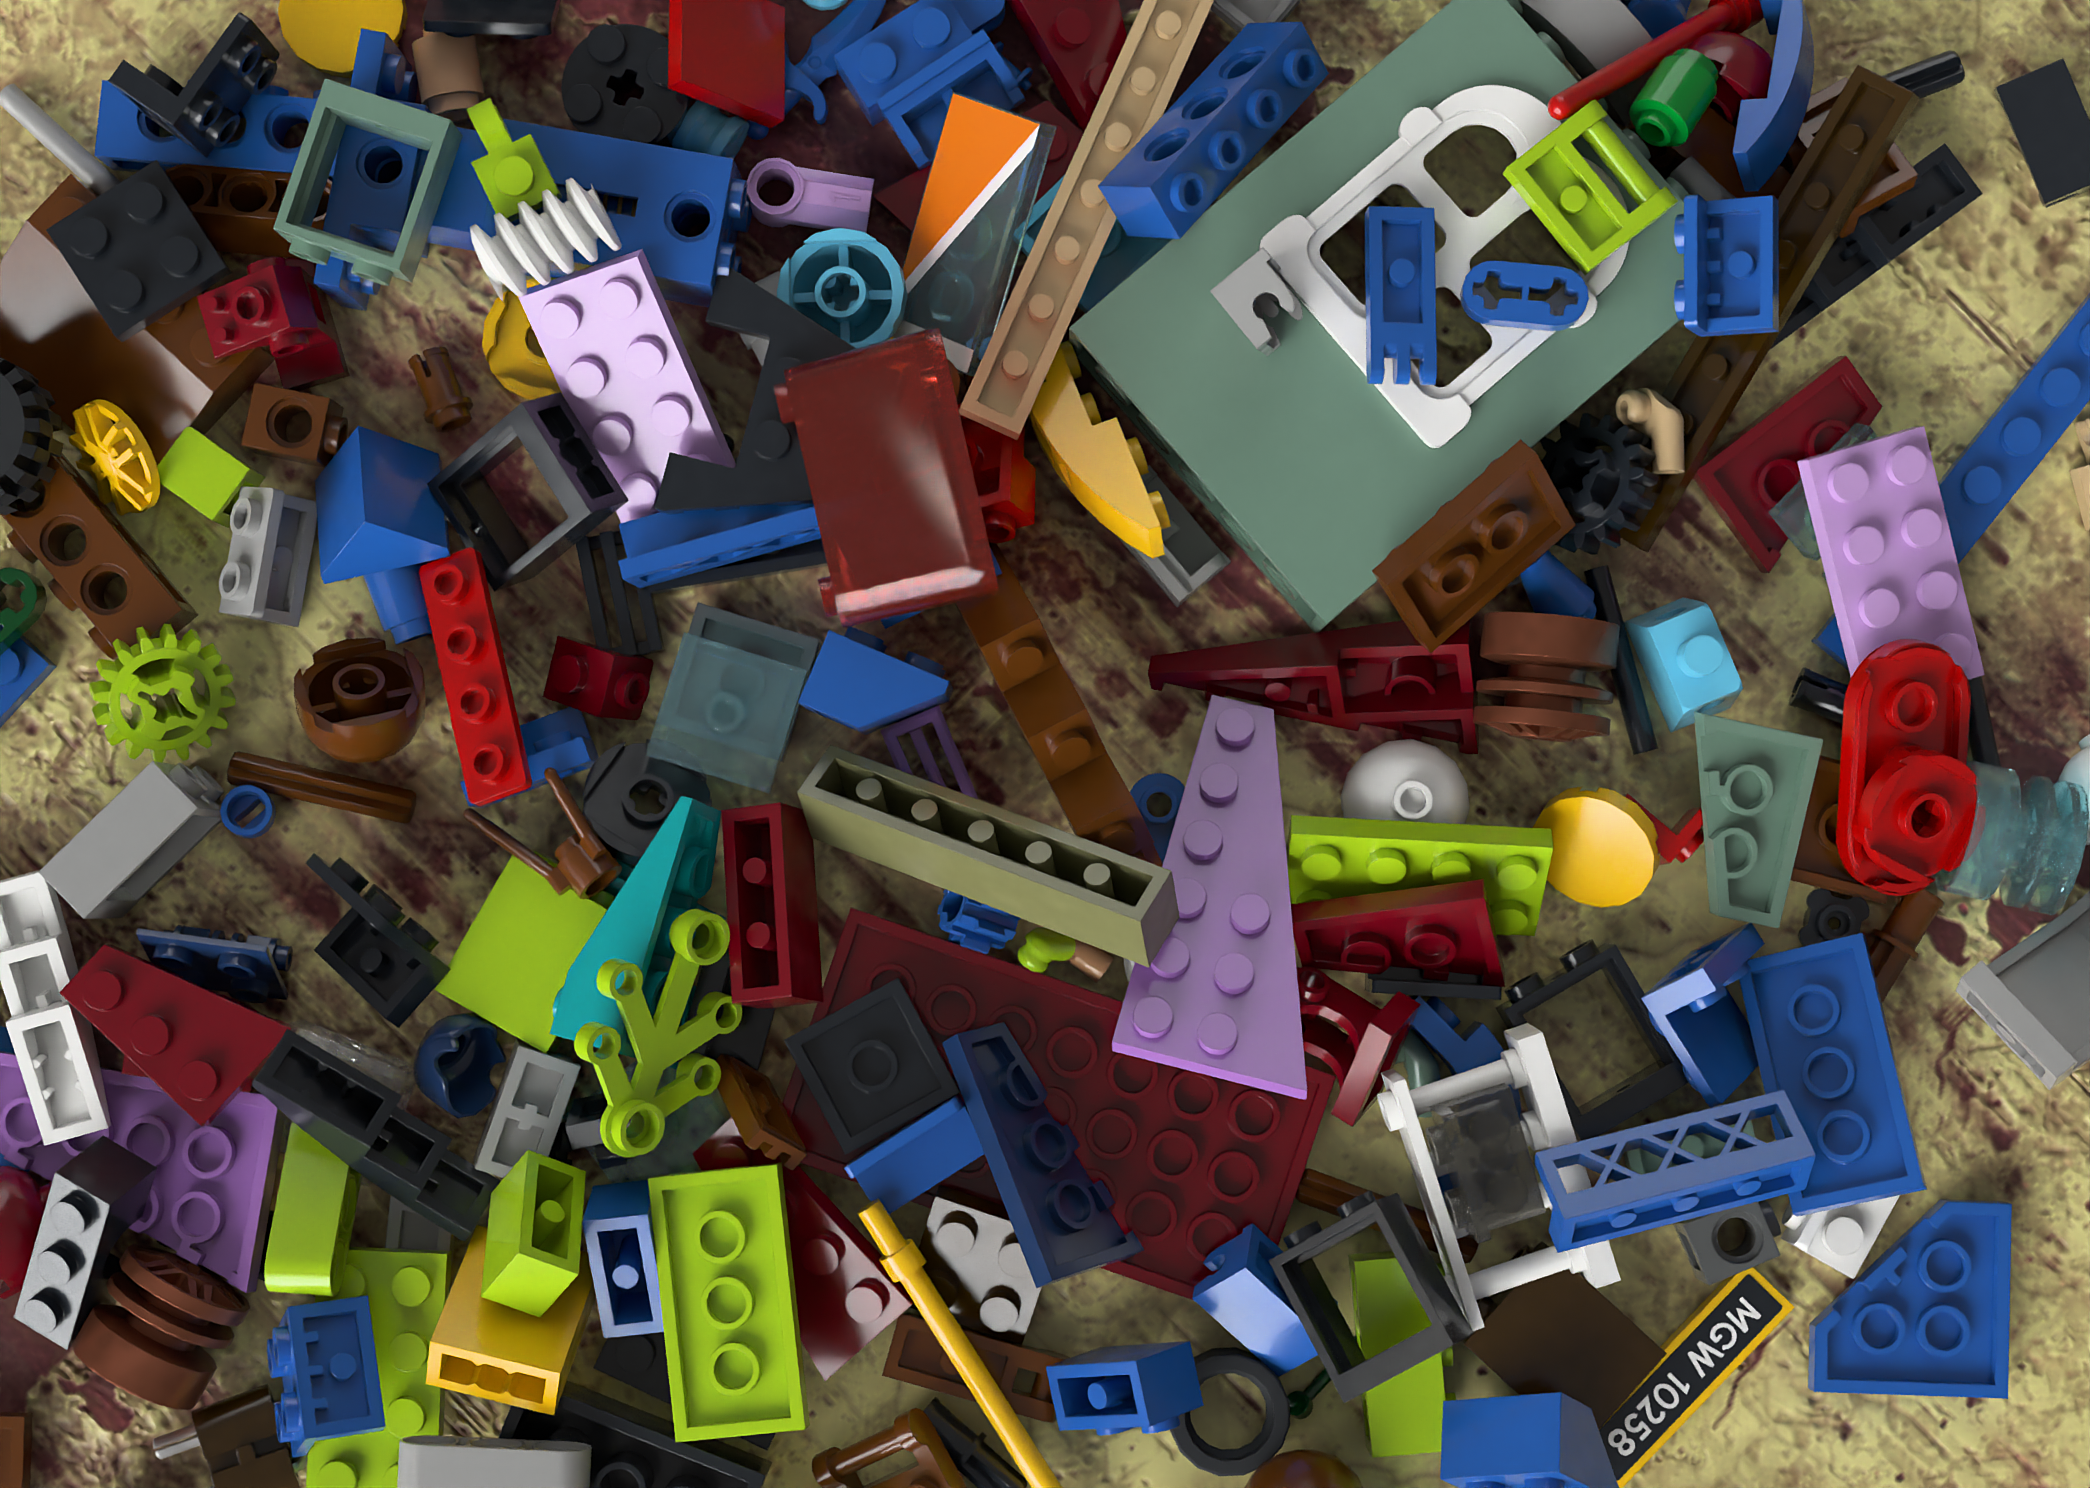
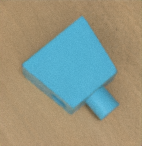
M1683 597L1624 622L1670 733L1694 724V711L1715 715L1732 707L1743 690L1742 681L1707 603Z

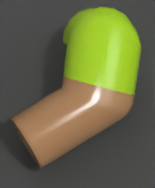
M1036 927L1025 935L1026 943L1019 948L1017 953L1019 962L1030 971L1043 973L1052 960L1067 961L1095 983L1099 981L1115 959L1105 950L1045 927Z

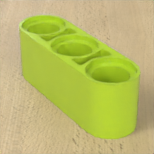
M293 1121L290 1127L266 1253L265 1286L267 1291L336 1297L341 1289L362 1175L302 1130Z

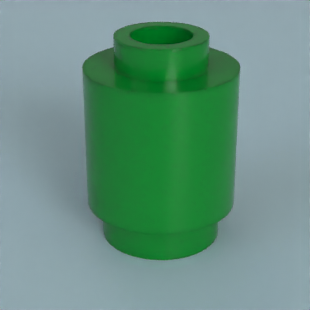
M1679 49L1673 55L1667 56L1660 61L1629 110L1630 119L1635 126L1636 132L1644 141L1659 147H1675L1686 142L1717 93L1718 70L1708 57L1692 49Z

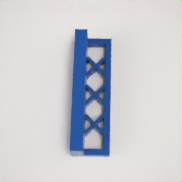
M871 467L862 493L827 503L778 506L777 504L719 511L714 509L693 510L678 514L660 512L620 523L619 528L627 555L626 559L618 561L622 578L638 588H643L833 535L834 532L829 522L830 519L878 497Z
M1785 1090L1539 1151L1535 1154L1534 1164L1553 1207L1548 1231L1557 1253L1805 1190L1816 1154ZM1774 1114L1785 1138L1765 1143L1743 1133V1130L1748 1120ZM1701 1132L1726 1143L1720 1155L1706 1159L1681 1149V1146L1686 1136ZM1673 1140L1672 1144L1666 1141ZM1734 1147L1740 1149L1737 1151H1733ZM1638 1148L1663 1158L1657 1171L1643 1175L1618 1163L1624 1152ZM1610 1155H1611V1157L1609 1158V1160L1606 1159V1158H1603V1157H1606V1156H1610ZM1579 1164L1601 1174L1594 1187L1567 1194L1557 1169ZM1610 1179L1615 1181L1612 1183H1608Z

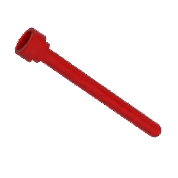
M1710 0L1708 9L1554 95L1548 102L1550 116L1556 120H1565L1571 117L1592 100L1596 99L1599 101L1653 70L1663 58L1673 55L1679 49H1686L1698 37L1710 31L1740 34L1748 30L1764 18L1760 1Z

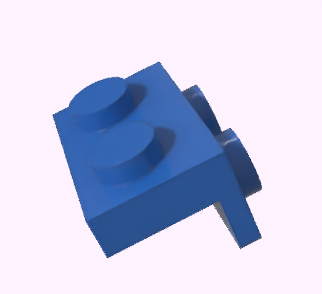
M1699 194L1685 195L1684 214H1678L1674 224L1676 249L1679 254H1684V280H1677L1674 290V304L1678 319H1684L1685 328L1700 337L1779 332V200L1772 195L1706 201Z

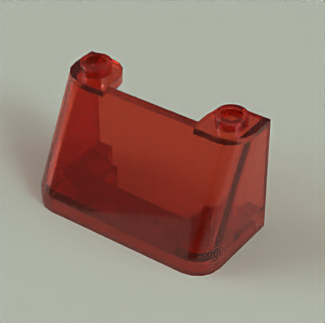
M937 327L907 334L784 369L786 382L774 385L782 424L795 421L830 574L829 577L818 579L826 617L839 615L842 628H848L997 594L999 589L940 328Z

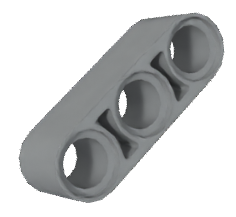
M437 1435L403 1437L399 1441L397 1488H590L592 1447L585 1443L568 1441Z

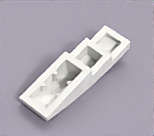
M40 870L0 880V981L12 1016L5 1022L44 1145H49L107 1129L111 1126L91 1022L59 993L78 973V968L56 890L38 872Z

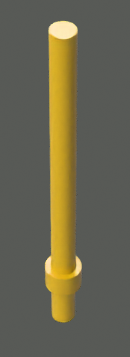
M879 1199L862 1207L857 1214L883 1253L879 1261L894 1283L901 1281L1032 1488H1063L922 1266L926 1263V1260L913 1239H904Z

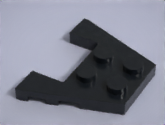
M729 269L728 276L717 275L705 321L713 327L769 340L767 352L736 466L731 468L670 452L655 509L666 514H678L693 510L740 509V507L761 505L827 503L862 493L866 484L894 374L885 366L734 269Z

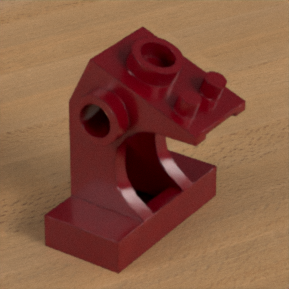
M283 257L262 259L247 266L248 275L197 296L214 358L219 359L249 349L269 346L271 354L274 356L283 388L294 391L305 390L350 376L326 293L313 283L317 263L305 259H285Z
M1309 966L1296 967L1304 1052L1322 1059L1332 1067L1338 1078L1340 1093L1331 1114L1353 1127L1378 1099L1377 1094L1383 1092L1385 1084L1381 1072L1393 1069L1421 1004L1398 991L1380 1009L1334 981L1321 970ZM1321 1015L1333 1022H1336L1343 1029H1345L1348 1032V1034L1338 1029L1334 1025L1330 1024L1329 1022L1325 1021L1319 1016Z

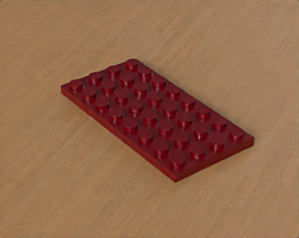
M853 907L850 908L822 988L823 1002L817 1003L810 1025L899 977L956 1081L942 1042L958 1033L1005 1022L1048 1092L1043 1102L1054 1120L1062 1126L1066 1124L1069 1126L1080 1144V1147L1074 1153L1093 1183L1102 1180L1114 1199L1115 1204L1109 1207V1210L1123 1233L1126 1234L1133 1230L1144 1248V1251L1100 1268L1193 1300L1194 1286L1208 1275H1213L1218 1271L1212 1272L1203 1264L1206 1257L1221 1245L1242 1234L1243 1228L1253 1223L1277 1246L1279 1245L1336 1078L1335 1075L1305 1065L1307 1098L1303 1100L1112 1051V1040L1123 1001L1042 973L1030 971L1014 963L962 947L945 939ZM797 1064L782 1102L806 1147L807 1155L800 1163L858 1183L855 1177L851 1179L844 1169L849 1161L936 1107L930 1108L845 1155ZM960 1091V1093H958V1094H959L960 1098L962 1099V1101L964 1102V1099H963L962 1094H961V1091ZM985 1154L910 1201L931 1209L940 1184L1004 1206Z

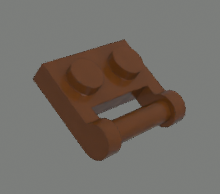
M918 1408L898 1415L894 1420L893 1426L842 1450L837 1447L829 1448L816 1454L812 1459L813 1475L822 1488H967L931 1420L924 1411ZM903 1449L913 1452L917 1462L863 1486L856 1471Z

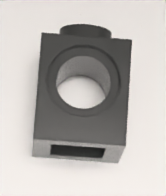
M1767 1200L1673 1223L1695 1277L1707 1285L1714 1284L1780 1256L1774 1238L1781 1235V1229L1775 1213ZM1738 1217L1743 1222L1745 1228L1744 1239L1737 1248L1723 1251L1717 1240L1718 1230L1726 1220Z

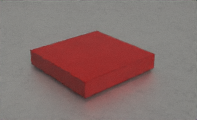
M669 0L668 88L768 128H772L784 121L785 7L768 0Z

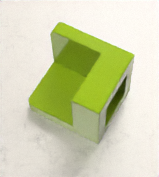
M186 427L157 466L160 484L210 520L227 528L230 527L231 512L234 504L239 499L241 486L259 487L265 479V476L251 466L232 456L192 427Z

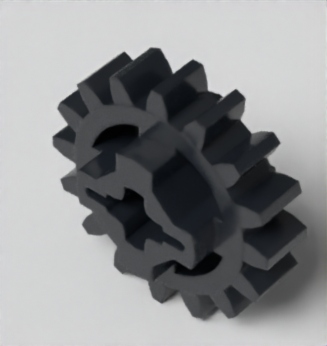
M1583 413L1579 427L1565 420L1560 424L1561 438L1555 442L1547 437L1540 441L1543 449L1547 452L1541 462L1569 514L1579 518L1584 517L1585 520L1584 522L1575 523L1576 526L1554 545L1573 553L1580 549L1591 555L1598 554L1601 542L1614 548L1621 545L1619 530L1623 527L1635 532L1641 528L1634 515L1638 508L1652 509L1654 502L1643 495L1646 487L1659 483V476L1645 470V467L1656 458L1654 451L1641 445L1645 437L1641 432L1607 414L1602 419H1599L1589 413ZM1611 446L1613 451L1609 453L1602 449L1596 451L1595 447Z

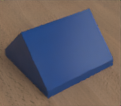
M357 426L315 480L320 573L324 584L451 556L447 516L427 485L428 482L442 471V461L438 453Z

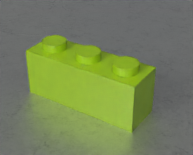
M1393 1251L1348 1255L1357 1343L1366 1360L1432 1325ZM1436 1263L1441 1274L1445 1276L1442 1263ZM1452 1346L1361 1394L1366 1448L1372 1458L1441 1452L1443 1401L1456 1400L1454 1392L1445 1393L1443 1367L1453 1366Z

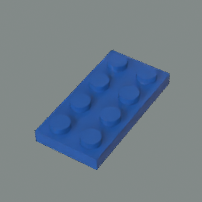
M1859 933L1748 959L1747 963L1751 970L1741 977L1739 982L1765 1094L1785 1090L1816 1154L1806 1189L1788 1194L1792 1213L1798 1217L1927 1190L1864 934ZM1770 1115L1776 1141L1784 1139V1133L1775 1115Z

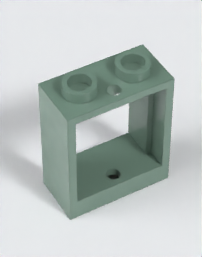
M324 79L273 229L291 243L289 248L291 254L305 260L327 265L330 256L353 263L351 273L374 283L389 286L392 276L412 283L463 135L450 119L329 79ZM346 125L429 151L394 254L311 227Z

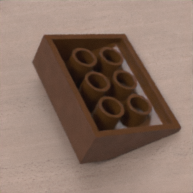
M70 174L26 220L0 261V357L28 371L39 380L37 385L48 390L56 402L49 409L60 415L62 421L74 432L75 418L73 412L84 404L96 399H102L118 406L139 428L158 466L186 427H192L205 435L275 359L263 346L215 359L197 296L204 294V292L199 293L124 342L117 339L46 231L52 225L98 197L91 188Z

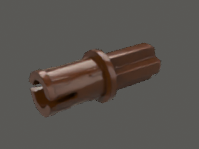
M1925 889L1909 895H1902L1882 929H1873L1871 932V936L1875 938V941L1871 945L1869 953L1882 1003L1908 960L1916 961L1919 957L1915 949L1939 909H1942L1945 904L1940 898Z

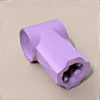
M781 158L763 160L750 171L747 179L748 199L750 200L753 216L762 224L770 227H784L791 224L823 230L845 228L867 232L874 179L796 167L790 161ZM771 180H781L786 182L794 193L787 203L781 206H771L760 199L758 195L760 188Z

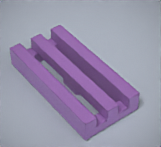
M939 705L880 730L896 769L913 775L898 740L899 736L909 733L929 781L946 787L921 727L933 723L961 792L978 799Z

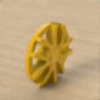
M102 399L93 400L75 410L73 416L75 418L76 434L68 437L69 443L79 448L82 459L75 461L77 468L90 472L97 483L99 500L104 505L112 501L115 504L117 514L121 516L128 512L142 513L152 508L157 503L160 495L159 472L152 451L136 424L118 406Z

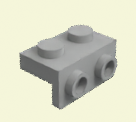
M241 486L239 499L234 504L230 516V527L233 533L228 562L222 569L219 579V591L221 594L219 613L284 626L299 627L317 524L316 501L286 495L283 490L275 488Z

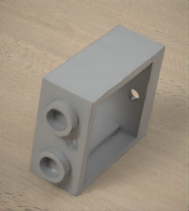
M152 761L38 872L83 919L122 918L222 821L220 814L222 802L218 798L224 793V790L209 773L197 765L190 770L182 763L174 765Z

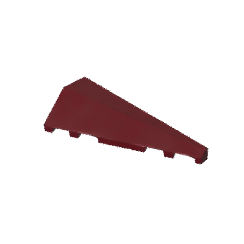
M1472 618L1432 653L1428 652L1414 638L1405 622L1400 620L1155 655L1150 658L1148 677L1151 689L1162 691L1165 683L1204 691L1205 700L1210 701L1211 695L1225 698L1230 696L1259 702L1263 707L1274 709L1275 715L1353 731H1359L1361 724L1400 731L1402 740L1414 739L1421 741L1424 736L1457 743L1460 753L1478 754L1479 726L1473 723L1474 708L1478 706V691H1476L1477 658Z

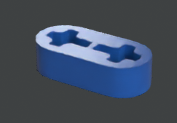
M1496 260L1485 261L1474 266L1466 275L1460 292L1461 305L1466 314L1475 322L1492 326L1544 331H1560L1573 326L1584 313L1589 300L1588 287L1583 278L1574 270L1559 266ZM1492 276L1498 278L1499 289L1520 292L1519 299H1499L1496 308L1490 310L1484 308L1483 297L1473 295L1472 288L1482 287L1486 277ZM1553 283L1564 284V295L1574 297L1575 304L1566 305L1561 316H1555L1550 314L1551 308L1549 303L1528 300L1529 293L1546 294L1551 289Z

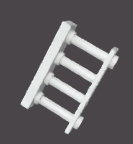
M1529 1023L1503 1031L1509 1050L1501 1052L1500 1060L1412 1090L1408 1089L1405 1078L1394 1069L1381 1072L1386 1092L1377 1094L1383 1118L1390 1132L1397 1129L1400 1131L1446 1274L1443 1277L1472 1331L1485 1327L1476 1300L1569 1269L1572 1274L1580 1272L1596 1289L1621 1280L1609 1240L1557 1253L1553 1245L1469 1275L1467 1273L1457 1242L1458 1238L1548 1207L1552 1211L1553 1207L1540 1178L1539 1183L1448 1214L1437 1177L1528 1146L1533 1151L1539 1149L1543 1151L1577 1142L1543 1032ZM1509 1084L1514 1090L1522 1089L1528 1111L1520 1114L1521 1121L1431 1152L1428 1151L1418 1115ZM1575 1164L1557 1169L1567 1194L1592 1188L1584 1166Z

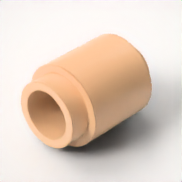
M423 29V37L412 43L421 103L426 105L433 114L450 119L452 122L470 119L466 109L480 103L485 97L475 36L457 38L448 36L443 32H427Z

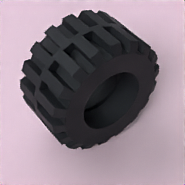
M0 357V514L7 515L18 510L15 500L22 499L31 503L41 494L34 487L39 479L50 483L57 471L47 466L50 456L61 457L64 443L53 439V432L63 430L61 416L49 409L56 403L50 392L38 386L39 380L31 373Z

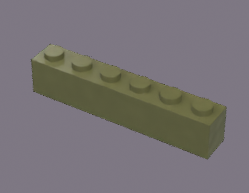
M833 745L828 747L797 791L813 839L1146 967H1150L1180 917L1171 870Z

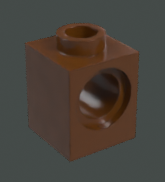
M254 383L241 445L256 454L325 468L333 458V455L338 452L347 440L348 419L342 417L344 408L331 398ZM299 413H309L312 418V429L309 435L300 442L290 443L286 435L288 422Z

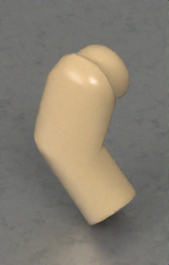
M1639 388L1638 390L1623 392L1616 402L1617 417L1625 425L1632 424L1651 439L1652 451L1656 455V458L1652 461V473L1678 474L1685 472L1684 419L1680 410L1655 390Z

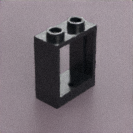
M561 392L520 403L427 483L445 512L447 520L453 525L467 548L472 547L481 553L486 578L494 592L534 578L629 501ZM522 445L526 448L569 517L531 549L526 545L484 478Z
M1593 939L1578 945L1562 955L1559 960L1564 968L1542 980L1538 972H1535L1504 990L1509 1000L1496 1007L1507 1029L1526 1024L1527 1021L1523 1016L1525 1013L1600 969L1603 971L1656 1062L1580 1107H1577L1555 1070L1577 1142L1602 1135L1688 1084L1679 1058L1666 1037L1657 1032L1652 1025L1648 1009L1641 999L1645 993L1616 944L1604 943L1597 947Z
M1370 1190L1353 1198L1336 1209L1342 1220L1322 1230L1318 1220L1296 1230L1283 1238L1288 1250L1269 1260L1343 1403L1373 1389L1474 1334L1398 1193L1376 1200ZM1378 1223L1432 1325L1366 1360L1313 1258Z

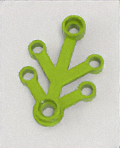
M691 909L679 915L673 921L670 927L669 938L676 953L653 1019L641 989L643 975L637 965L622 959L613 958L606 961L598 971L596 979L598 990L602 995L616 1001L638 1061L630 1083L618 1056L621 1048V1038L614 1028L599 1022H589L583 1025L576 1034L574 1041L575 1052L581 1059L593 1063L608 1103L601 1118L600 1134L605 1147L614 1154L622 1157H635L652 1151L663 1136L665 1129L664 1118L696 1096L711 1094L719 1085L721 1079L719 1064L714 1059L701 1054L689 1053L717 1034H728L734 1031L742 1018V1006L733 1004L732 996L718 991L710 992L700 1001L697 1016L679 1027L699 966H706L717 962L728 948L730 941L729 927L727 922L717 914L701 909ZM695 930H696L695 938H694L693 941H692L693 934H694V932H695ZM624 971V981L616 990V978ZM723 1004V1015L716 1022L717 1010ZM602 1034L601 1047L594 1053L593 1044L596 1038ZM683 1058L678 1064L676 1079L657 1090L663 1070ZM702 1066V1076L699 1079V1081L695 1083V1074L697 1070ZM631 1119V1123H630L629 1127L627 1128V1124H628L629 1120Z

